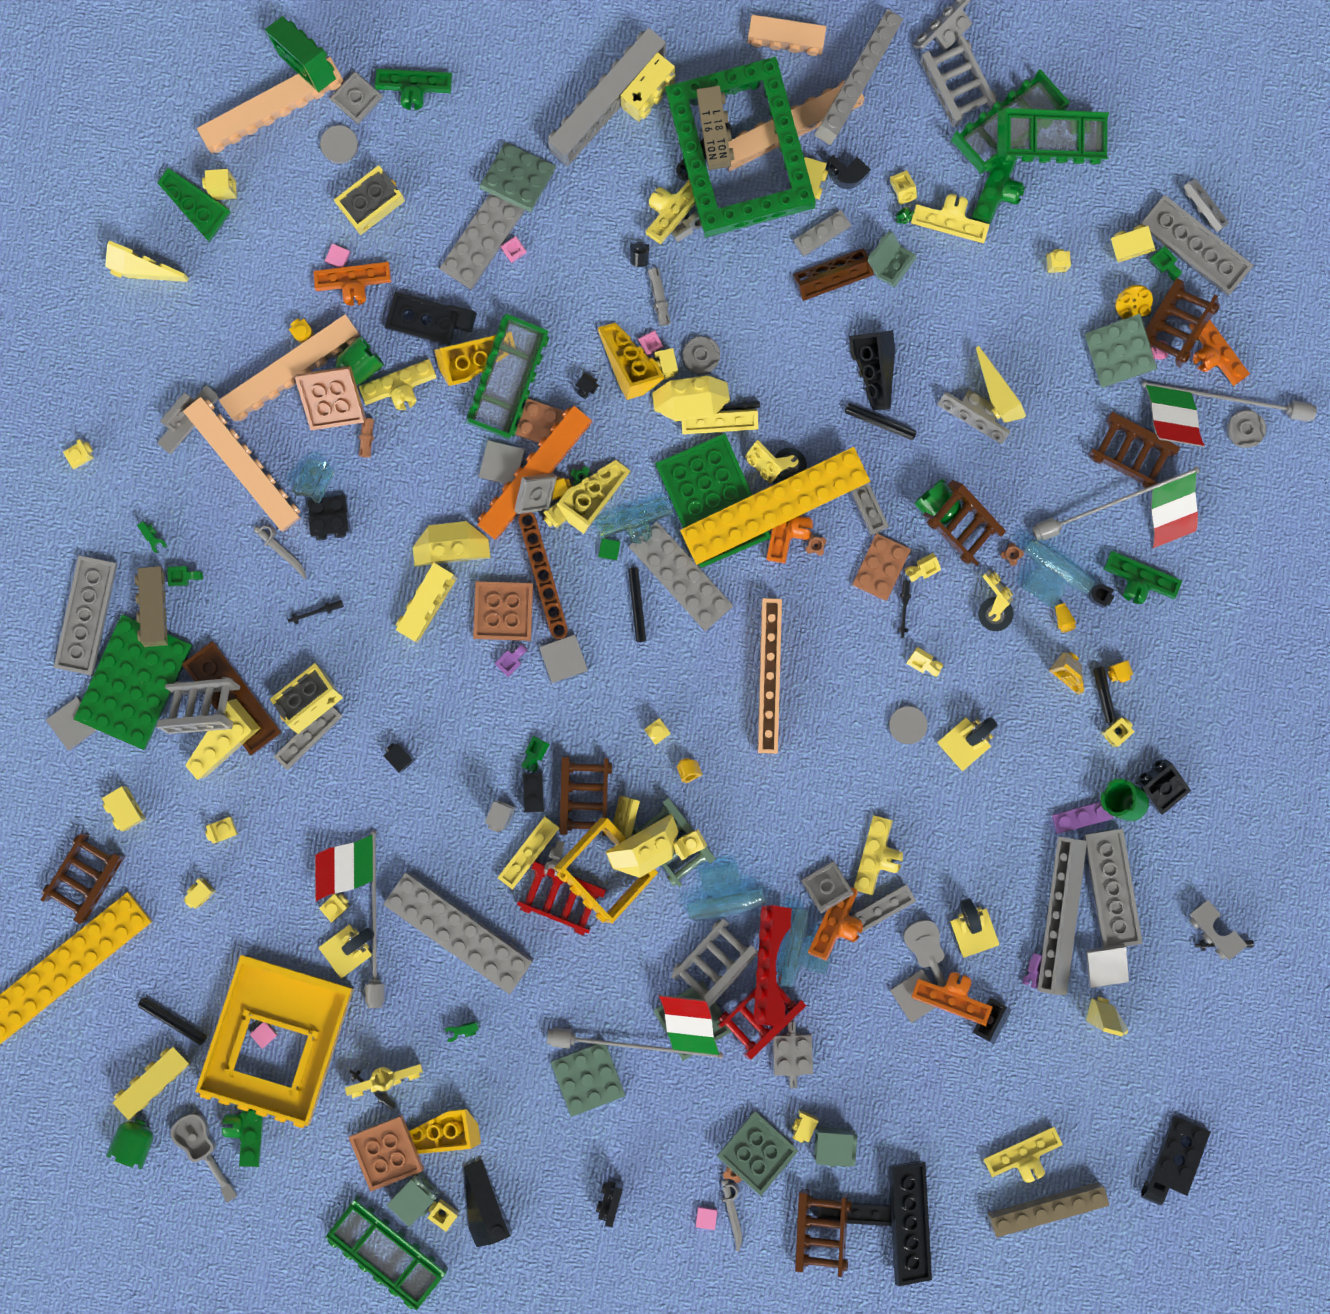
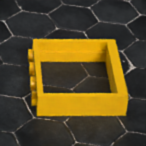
M600 818L554 869L558 872L557 876L559 879L567 882L571 886L570 890L575 895H580L583 898V904L588 909H593L597 913L595 916L599 921L613 924L658 872L654 869L644 876L638 877L606 912L566 870L601 830L615 845L626 840V837L608 818Z

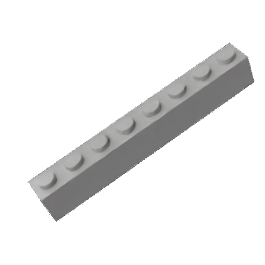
M889 9L884 13L814 136L829 145L832 144L901 25L902 17Z
M1058 837L1037 990L1053 995H1067L1087 841L1065 837Z

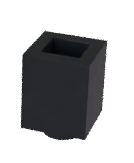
M392 743L385 749L387 753L383 755L398 773H402L415 761L401 743L396 745Z

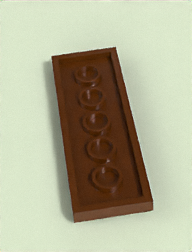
M214 641L182 663L194 681L216 680L229 677L240 685V690L229 691L227 701L237 699L260 727L243 744L250 756L283 733ZM221 691L213 692L211 704L216 710L218 709Z

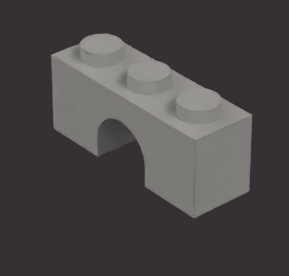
M500 800L493 801L485 823L488 824V829L496 832L508 829L516 807Z
M1209 900L1189 914L1191 918L1189 922L1195 929H1201L1204 933L1202 935L1204 940L1209 945L1213 943L1217 948L1215 950L1216 954L1222 960H1231L1248 946L1235 930L1227 936H1220L1214 931V921L1221 914Z

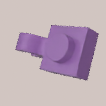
M520 645L513 653L507 650L497 660L495 665L507 677H510L522 664L518 659L528 650L523 645Z
M1033 953L1027 970L1030 974L1023 978V984L1028 986L1032 980L1031 987L1035 989L1038 988L1042 955Z

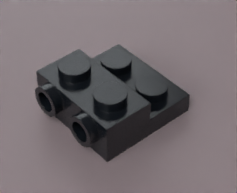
M346 495L308 500L310 516L308 519L312 538L320 541L327 540V536L335 535V538L346 537V534L351 533Z
M1166 759L1156 761L1153 764L1154 768L1149 772L1142 773L1138 777L1139 781L1136 782V785L1147 794L1148 799L1161 815L1191 792V789L1173 763Z
M609 1177L607 1182H603L601 1193L604 1194L603 1200L598 1201L596 1212L599 1213L598 1219L605 1221V1226L613 1228L624 1183L623 1180Z

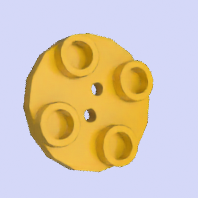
M1132 285L1125 288L1118 294L1116 299V312L1123 320L1141 314L1142 317L1147 316L1151 312L1152 293L1147 287L1142 285Z

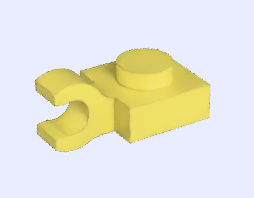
M931 553L918 560V566L907 567L905 573L912 582L921 576L926 579L939 572L941 568L934 553Z
M919 647L914 650L907 661L908 665L923 673L927 670L936 677L943 667L941 662L932 661L934 656Z

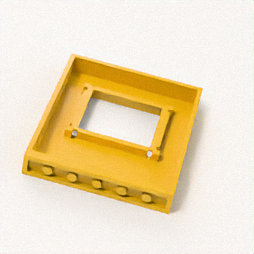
M240 955L195 1092L200 1093L199 1097L211 1100V1097L219 1099L218 1103L224 1105L236 1104L240 1110L248 1111L253 1109L256 1110L255 1114L267 1117V1114L275 1116L274 1120L280 1122L292 1121L293 1125L299 1128L309 1126L354 988L249 956ZM251 1018L308 1035L291 1088L234 1071Z

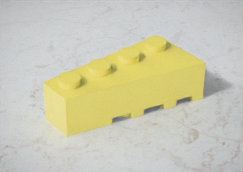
M433 563L425 579L417 588L413 600L411 599L407 604V611L404 616H400L398 619L396 631L418 643L456 582L457 577Z
M167 1047L160 1053L159 1056L161 1058L156 1063L152 1061L144 1068L146 1072L141 1077L137 1075L129 1082L131 1086L126 1091L122 1089L114 1096L116 1100L113 1104L128 1120H132L137 1116L136 1113L144 1109L153 1097L155 1098L160 1094L168 1083L170 1084L190 1065L174 1047L171 1049Z

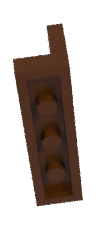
M864 248L794 273L793 278L798 285L802 300L805 301L873 276V270L868 263L869 256ZM860 256L863 257V258H861V259L854 260V259L857 258V257H860ZM827 270L826 272L818 273L819 271ZM805 276L809 277L807 279L800 280V278H803Z

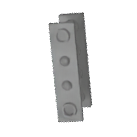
M963 35L959 37L957 47L936 57L931 56L928 51L922 54L920 59L952 127L961 123L964 113L987 103L991 110L997 100L995 92L990 90L971 52L970 42L965 40ZM962 53L966 61L965 64L944 74L939 72L937 68L939 63ZM968 70L971 71L975 80L954 90H948L945 84L947 80ZM979 87L983 95L982 97L961 107L956 106L954 102L955 97Z
M223 677L216 680L166 684L165 688L174 693L169 717L158 720L157 728L167 734L232 729L233 721L225 715L228 695L231 690H240V685L235 683L232 678ZM221 691L217 713L209 715L213 692ZM205 693L201 714L193 717L197 694ZM189 694L185 716L177 718L182 695Z
M725 919L718 920L712 926L713 930L682 964L679 963L674 967V973L671 975L677 981L682 977L700 995V999L706 1000L709 1008L758 955V950L754 946L745 947L726 929L730 923ZM720 934L740 952V957L736 962L731 961L712 943ZM706 949H709L727 967L728 971L723 976H719L700 958V955ZM693 963L714 981V986L710 990H705L687 972Z

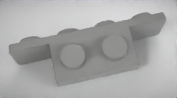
M956 0L951 6L946 7L942 12L943 14L930 23L927 31L921 33L916 38L917 41L913 44L914 48L923 49L935 38L943 50H947L972 25V22L963 11V8L971 0Z
M205 386L195 399H192L184 392L160 420L168 430L157 443L169 454L173 453L195 427L183 411L200 397L204 400L209 399L212 404L219 399V395L208 386Z
M968 390L962 401L945 392L937 404L1000 444H1003L1010 434V430L995 422L996 417L991 411L993 409L992 403L971 390Z

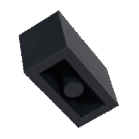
M544 773L523 774L524 813L544 812Z
M990 998L987 1005L992 1006V1010L986 1026L977 1023L972 1033L995 1044L1011 1009Z

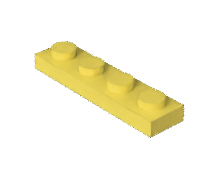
M758 410L719 411L712 417L683 420L682 434L758 430Z
M544 816L498 876V879L513 890L560 827Z

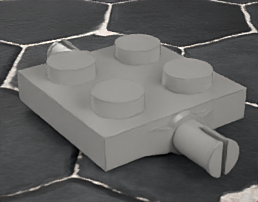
M796 1021L788 1023V1033L776 1035L772 1039L773 1075L788 1076L789 1088L792 1089L793 1087L798 1088L797 1076L813 1074L812 1035L796 1033Z

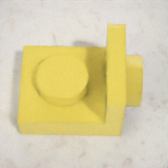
M907 170L890 177V183L898 196L900 205L917 198L916 185Z
M81 439L76 441V445L63 452L73 469L94 458L91 453L93 452L91 445Z
M557 503L549 510L543 512L545 515L543 520L549 527L554 526L557 529L567 521Z
M232 817L206 825L207 830H205V834L212 843H218L238 835Z
M699 829L678 838L673 843L675 853L680 856L681 860L707 847Z
M335 893L319 909L332 923L350 907L347 904L349 900L342 893Z

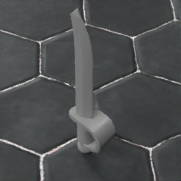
M269 525L263 527L256 526L254 532L266 542L264 546L269 545L293 566L304 579H307L299 561L274 540L276 536L275 528ZM265 528L270 530L271 536L264 531Z
M722 1179L721 1184L723 1185L725 1197L721 1200L726 1202L735 1237L736 1251L738 1252L742 1243V1232L733 1200L738 1196L740 1188L736 1183H729L727 1179ZM730 1187L735 1189V1195H732Z

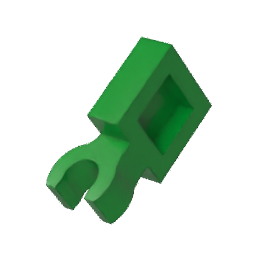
M1165 246L1149 259L1161 274L1167 271L1173 281L1182 274L1181 270L1174 265L1177 258Z
M142 521L137 525L155 553H159L157 545L160 543L164 548L168 547L164 540L157 538L155 535L157 530L151 523L148 524Z
M187 566L167 567L169 587L189 586V580H203V572H189V567Z
M533 736L525 751L528 756L523 761L522 767L535 773L538 768L537 760L542 761L550 744Z
M479 1021L447 1027L445 1032L452 1031L454 1033V1037L448 1038L447 1041L453 1042L457 1039L458 1035L465 1034V1037L476 1035V1031L480 1029Z

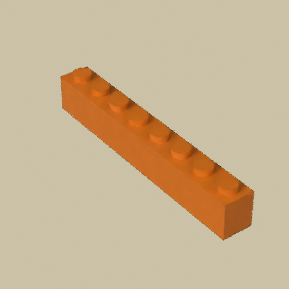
M575 406L572 409L570 407L566 409L562 415L564 417L563 420L553 425L550 429L552 432L548 438L544 437L538 444L540 448L536 453L532 452L527 457L526 461L528 463L524 468H518L514 474L515 479L511 483L508 481L502 488V495L500 497L496 496L490 503L491 508L489 511H484L479 516L478 521L480 522L477 526L494 540L501 536L518 515L514 509L522 477L552 473L593 423L589 417Z

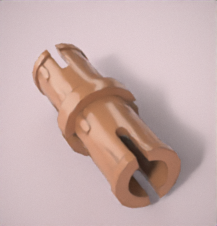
M366 418V421L362 423L361 435H359V457L371 458L372 441H374V419Z

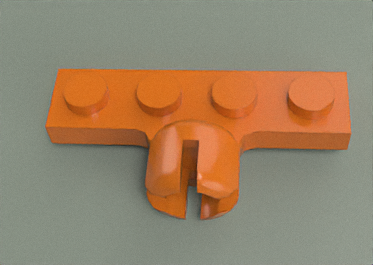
M389 262L313 271L316 292L342 289L344 303L349 306H354V297L358 302V306L366 301V286L391 282Z
M1209 320L1198 338L1203 347L1194 353L1193 363L1195 365L1202 361L1203 364L1197 367V369L1203 372H1207L1215 366L1220 367L1234 386L1250 375V373L1211 320ZM1190 323V324H1189V327H1190V328L1192 329V331H1193V329H1194V327H1195L1196 325L1193 324V323Z
M798 516L773 528L766 560L786 564L791 539L808 540L812 533L809 529L813 528L812 519L810 517Z
M851 888L854 893L852 896L826 911L808 950L810 955L827 961L838 938H844L852 942L858 940L860 936L857 935V932L862 933L863 923L860 919L849 915V911L858 894L857 889Z
M951 972L944 987H939L921 979L917 980L912 994L913 999L986 1026L992 1006L968 997V991L971 986V979L968 976L963 975L960 984H957L960 973Z

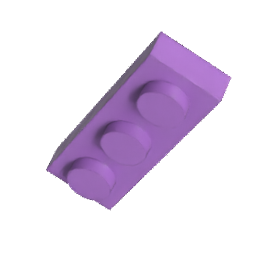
M1101 802L1051 815L1056 834L1114 819L1112 815L1103 809Z

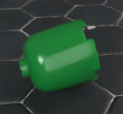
M362 337L356 338L337 356L335 361L337 368L351 366L356 385L363 383L384 366L379 355L376 354L374 356L370 352L371 346Z
M943 478L914 503L923 514L926 512L935 516L952 495V490L947 486L948 484ZM957 500L940 520L944 526H947L963 507L962 502Z
M1123 778L1110 781L1104 793L1102 792L1101 794L1103 809L1110 815L1128 822L1141 819L1149 807L1147 794L1140 787Z
M135 1119L134 1122L126 1121L120 1124L105 1156L110 1158L112 1155L116 1157L115 1162L132 1168L134 1164H137L139 1169H143L154 1138L152 1130L146 1126L147 1122Z

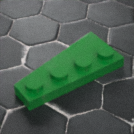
M167 168L157 182L210 243L231 214V211L169 168Z

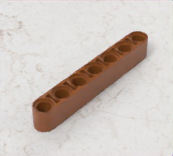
M532 512L522 513L519 516V524L549 629L555 639L561 640L568 635V627L538 522ZM526 516L533 518V522L530 525L523 524V519ZM532 534L538 536V541L534 544L528 542V537ZM542 553L543 560L535 562L533 560L534 554ZM541 571L549 573L546 580L539 579L538 575ZM547 589L554 591V596L550 599L544 597V591ZM553 607L559 609V615L556 617L549 615V610ZM561 625L564 627L563 635H555L554 629L556 626Z

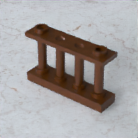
M1176 278L1146 328L1151 348L1155 347L1175 356L1176 366L1180 368L1183 363L1188 361L1191 349L1211 316L1218 312L1220 307L1218 296L1214 294L1210 302L1186 292L1184 282ZM1184 299L1205 308V311L1199 318L1176 308L1175 304L1178 300ZM1169 315H1174L1196 326L1191 334H1188L1166 324V319ZM1165 331L1186 342L1182 349L1178 350L1156 340L1158 332Z
M1111 412L1105 420L1109 424V429L1098 450L1092 449L1089 451L1088 456L1092 457V461L1098 464L1104 463L1142 483L1144 488L1157 484L1158 482L1155 480L1167 457L1175 456L1180 447L1170 441L1159 440L1157 435ZM1120 429L1126 433V438L1115 459L1104 455L1116 430ZM1137 438L1143 441V447L1132 468H1129L1121 462L1133 439ZM1154 447L1160 450V455L1149 477L1138 471L1150 448Z
M951 480L947 485L952 490L950 498L935 516L924 512L923 516L928 520L926 522L927 525L934 530L936 529L961 555L959 558L964 563L978 566L979 562L973 557L990 535L996 534L1002 537L1006 530L962 483ZM957 500H961L963 507L945 527L940 520ZM968 512H972L974 519L956 539L951 532ZM983 523L985 525L984 532L967 551L962 544L976 527Z
M562 757L559 835H568V831H572V829H590L596 823L572 821V819H569V811L603 810V818H607L608 774H612V762H609L608 758H604V764H579L570 761V757ZM574 771L604 772V783H573V781H570V773ZM573 790L603 791V803L573 802V800H569V792H573Z
M88 833L78 834L74 838L72 849L51 883L47 884L42 890L41 894L43 896L40 899L42 902H46L53 898L71 909L76 915L73 921L78 924L86 922L126 857L121 853L108 855L86 841L90 835ZM81 848L105 862L106 867L103 872L95 870L76 858ZM73 865L95 878L94 881L96 883L93 888H87L66 875L70 866ZM61 881L84 894L86 898L84 903L78 905L56 892Z
M802 1188L799 1192L795 1272L803 1273L806 1267L815 1265L838 1268V1277H842L844 1272L848 1270V1259H845L847 1215L851 1211V1200H848V1193H844L842 1201L813 1198L810 1195V1189ZM818 1206L841 1209V1221L813 1218L809 1215V1208ZM820 1226L840 1229V1240L811 1237V1235H808V1227ZM813 1245L838 1248L839 1260L810 1257L807 1254V1247Z

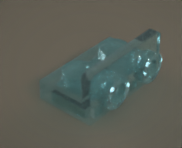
M307 459L292 492L295 495L311 497L316 503H320L334 471L325 461Z

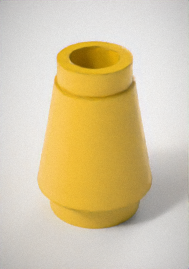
M1066 603L1055 606L1058 629L1061 630V633L1076 629L1075 624L1077 622L1066 606Z

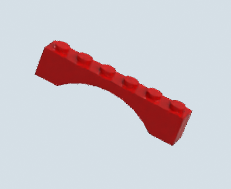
M776 905L761 907L754 1024L784 1026L785 1004L777 986L776 960L780 944L785 934L791 928L792 908Z

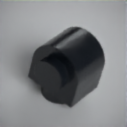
M642 242L630 244L631 265L644 267L649 264V244Z
M584 372L575 385L577 394L584 399L588 398L590 394L594 395L599 387L597 384L598 379Z
M1103 584L1096 585L1090 589L1089 599L1093 604L1104 608L1111 604L1114 595H1112L1114 589Z

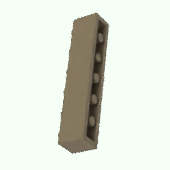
M1096 1182L987 1214L992 1231L997 1238L1110 1205L1104 1186L1100 1182Z

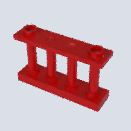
M534 861L531 869L535 870L534 874L536 875L525 902L519 900L517 903L520 906L519 910L528 914L532 911L574 928L573 931L580 935L589 934L591 929L585 926L592 909L590 910L585 906L579 923L568 920L577 897L572 891L569 893L561 916L550 913L559 887L564 882L558 876H554V869H548L547 874H545V864ZM548 875L553 878V884L543 909L533 906L532 903L542 878ZM573 876L595 900L599 899V896L604 897L606 889Z
M778 984L780 996L788 1009L785 1012L784 1026H770L767 1028L760 1024H754V1015L745 1005L752 998L755 999L756 987L729 1013L726 1011L718 1018L720 1022L716 1025L719 1028L726 1025L743 1043L746 1050L743 1055L748 1060H752L807 1006L802 1000L792 1001ZM739 1011L759 1032L758 1035L760 1037L755 1042L753 1040L750 1041L731 1020Z

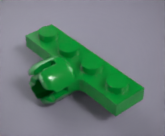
M377 69L375 88L376 90L401 91L400 102L402 107L411 110V105L414 103V111H417L423 107L425 93L451 94L453 76L452 73Z
M1018 159L1014 162L999 160L995 163L996 166L991 170L973 212L972 220L990 225L1001 202L1014 205L1020 203L1022 199L1019 196L1024 195V184L1010 178Z
M1113 551L1109 553L1103 570L1122 577L1127 581L1123 596L1127 601H1130L1131 597L1134 598L1132 602L1134 604L1144 603L1150 590L1175 599L1182 583L1180 579Z
M253 1109L243 1110L241 1114H226L222 1121V1124H233V1128H222V1135L226 1138H239L241 1141L239 1166L260 1167L264 1116L255 1114L256 1110Z

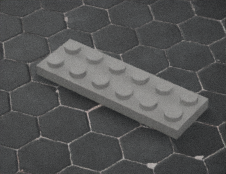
M489 194L439 268L440 271L472 291L501 248L500 246L503 245L526 210Z
M1166 195L1159 200L1140 224L1149 226L1151 235L1227 296L1234 291L1254 266Z
M657 521L628 546L704 631H707L733 607L731 602Z
M78 555L54 668L94 675L117 563Z
M1123 829L1083 834L1084 840L1087 841L1086 852L1102 947L1143 944Z

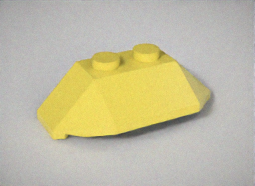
M711 376L671 380L652 392L654 410L674 421L712 417L730 401L727 382Z
M467 521L428 525L413 546L414 566L491 558L489 539Z
M673 815L666 816L605 851L611 867L640 878L671 860L674 853L673 843L677 840L679 832Z

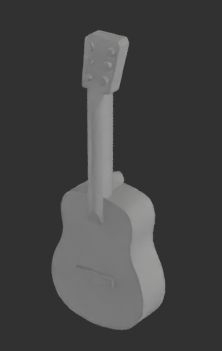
M928 919L914 921L904 929L903 940L907 947L914 952L921 967H931L939 987H944L946 982L938 966V963L944 959V952L940 947L939 929L935 923Z
M191 1113L179 1119L171 1128L170 1133L173 1142L187 1153L190 1161L198 1162L203 1159L207 1163L222 1187L221 1192L227 1203L236 1198L238 1194L231 1183L227 1182L211 1156V1153L216 1149V1142L210 1136L206 1118L200 1113Z

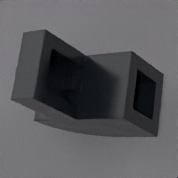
M832 155L826 165L830 174L838 176L835 185L843 189H852L859 186L869 176L871 171L858 157L846 167Z

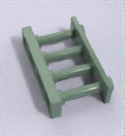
M668 797L662 802L665 805L662 807L663 810L639 828L634 824L632 833L635 835L670 814L676 819L675 823L678 831L684 830L688 834L694 830ZM707 847L697 853V857L675 874L667 865L678 857L674 850L672 859L662 865L668 872L669 876L667 878L673 886L677 884L680 888L682 886L680 879L701 862L705 863L708 861L712 863L716 859Z

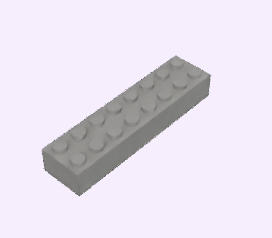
M650 28L645 32L642 31L637 36V41L634 45H629L624 51V56L612 64L610 72L603 74L599 79V84L587 92V98L583 102L577 103L571 116H566L561 122L562 126L549 135L550 153L566 167L572 163L620 109L621 94L658 52L664 58L666 57V42Z
M409 871L403 875L383 904L508 994H511L534 961Z

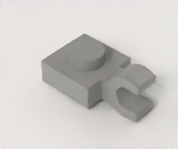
M693 213L686 220L683 218L670 233L677 242L692 234V229L701 228L699 215Z
M557 840L555 848L551 847L549 858L552 861L545 864V874H547L548 869H554L561 861L565 842Z

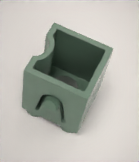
M816 1127L815 1163L829 1165L830 1167L855 1166L857 1134H855V1131L851 1129Z
M417 1173L390 1199L387 1206L410 1227L420 1216H425L428 1213L426 1209L434 1202L440 1192L421 1173Z

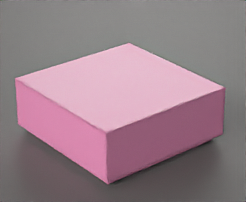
M516 236L500 246L511 263L527 253Z
M332 244L325 262L338 268L345 267L351 252Z
M655 330L638 338L647 356L664 348Z
M265 1022L250 1034L262 1049L278 1036L271 1026Z
M698 1206L695 1227L715 1230L717 1209Z

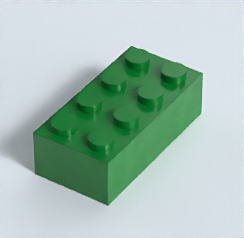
M281 16L264 29L279 57L318 93L336 80L333 73L335 69L326 60L327 54L322 47L318 48L312 38L308 39L302 29L298 30L293 21H288Z

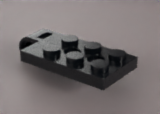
M395 291L385 329L450 346L454 329L472 332L477 313L467 308L453 305L447 306ZM406 311L414 312L412 319H404ZM427 315L431 316L432 322L429 325H424L422 318Z
M1173 1115L1154 1168L1150 1170L1147 1180L1142 1187L1141 1198L1161 1206L1166 1199L1169 1189L1188 1196L1211 1131ZM1187 1136L1190 1140L1187 1147L1181 1145V1138ZM1178 1154L1183 1158V1162L1179 1166L1174 1163V1157Z

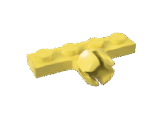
M689 180L677 194H671L663 187H658L655 189L657 194L653 192L649 198V206L657 211L659 216L648 227L646 235L660 245L695 205Z
M947 195L942 210H935L916 204L911 224L984 244L989 224L965 217L968 200L965 197L960 196L957 206H954L957 195Z
M430 359L363 384L359 386L366 405L386 397H391L396 409L407 410L404 404L405 401L408 402L410 408L416 403L413 388L435 379L437 376Z
M873 815L854 884V889H857L859 892L873 895L880 870L897 873L901 867L900 864L891 861L892 859L903 861V853L887 846L892 820Z
M415 1065L396 1072H392L386 1067L377 1068L373 1071L370 1080L345 1087L346 1095L356 1098L364 1095L363 1091L371 1090V1092L387 1091L392 1086L401 1084L402 1079L408 1078L410 1081L420 1078V1074L424 1073L422 1065Z
M1052 1127L983 1160L991 1177L1012 1168H1017L1023 1181L1030 1183L1035 1181L1030 1169L1033 1170L1037 1179L1045 1175V1170L1040 1162V1156L1063 1144L1055 1127Z

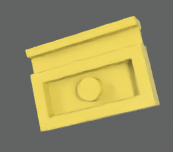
M619 796L613 825L626 838H630L640 801Z

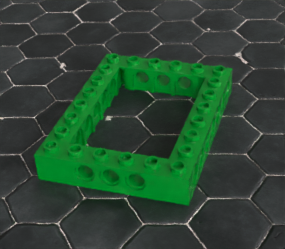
M777 57L665 86L667 100L704 238L815 209L816 200ZM761 80H763L764 95L769 102V113L773 117L774 132L778 135L779 150L783 154L784 169L788 172L789 187L792 189L718 209L690 104L693 106L698 105L697 89L720 86V92H724L725 96L730 94L737 95V92L757 89L761 84Z

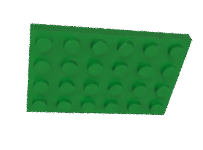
M722 434L655 463L683 528L752 496L726 434ZM767 531L700 563L699 566L704 568L769 540L771 536Z
M121 615L73 720L137 748L146 750L157 722L172 693L165 686L166 684L177 682L183 669L182 663L187 660L193 645L168 635V645L144 647L141 641H138L137 631L140 630V623Z

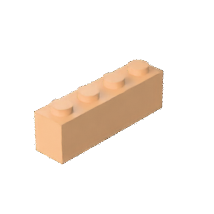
M752 15L747 44H751L754 47L767 46L773 50L786 49L792 53L806 52L811 56L822 55L826 26Z

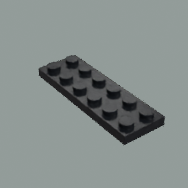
M916 1161L890 1165L889 1185L895 1285L904 1286L931 1281L932 1269L926 1162Z

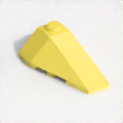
M614 460L598 470L597 473L582 480L581 483L569 488L559 500L557 506L568 523L585 534L631 471L617 460Z

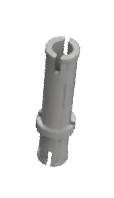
M652 268L648 270L654 296V310H656L659 326H667L671 324L668 313L669 304L666 302L660 268Z

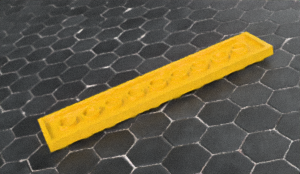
M852 447L681 529L680 532L696 565L871 481L855 448Z
M130 892L125 893L0 994V1044L5 1042L153 922Z

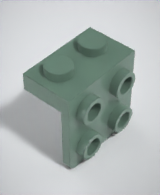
M888 231L881 238L875 250L870 253L868 263L877 279L895 288L917 259V256L901 247L894 233Z

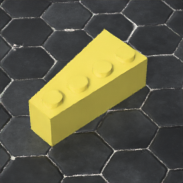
M237 699L227 701L225 710L226 717L233 721L232 729L207 731L185 765L197 780L207 777L260 729Z

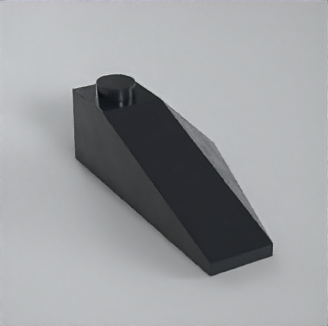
M893 330L849 336L851 356L853 361H856L860 370L858 373L865 382V391L872 409H891L895 359Z
M480 1159L464 1166L468 1225L476 1247L491 1245L510 1237L512 1234L511 1226L483 1160Z

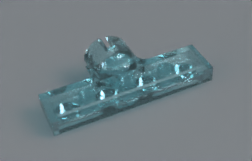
M664 496L596 519L595 522L601 539L626 531L631 542L641 544L639 537L643 536L644 541L647 542L652 536L649 523L672 515L673 510L668 497Z

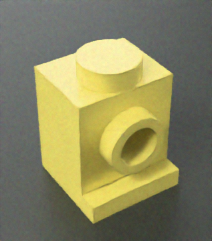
M1055 249L1051 253L1046 254L1048 273L1067 272L1071 267L1070 251Z
M674 349L655 352V360L659 359L656 362L664 375V379L674 378L678 374Z
M1120 717L1103 730L1101 734L1113 747H1118L1135 731L1132 729V723L1127 718L1123 719ZM1117 727L1121 730L1119 735L1115 733Z
M660 718L644 729L655 745L671 734Z
M198 878L196 880L198 885L193 884L186 891L188 895L184 897V902L190 908L194 907L196 909L201 907L216 892L204 878Z
M799 1109L800 1119L796 1118L792 1126L794 1130L792 1138L801 1143L803 1141L809 1142L817 1126L818 1119Z
M440 1199L438 1203L434 1201L428 1209L430 1214L427 1218L447 1232L460 1211L455 1210ZM439 1210H444L446 1214L441 1215L439 1213Z

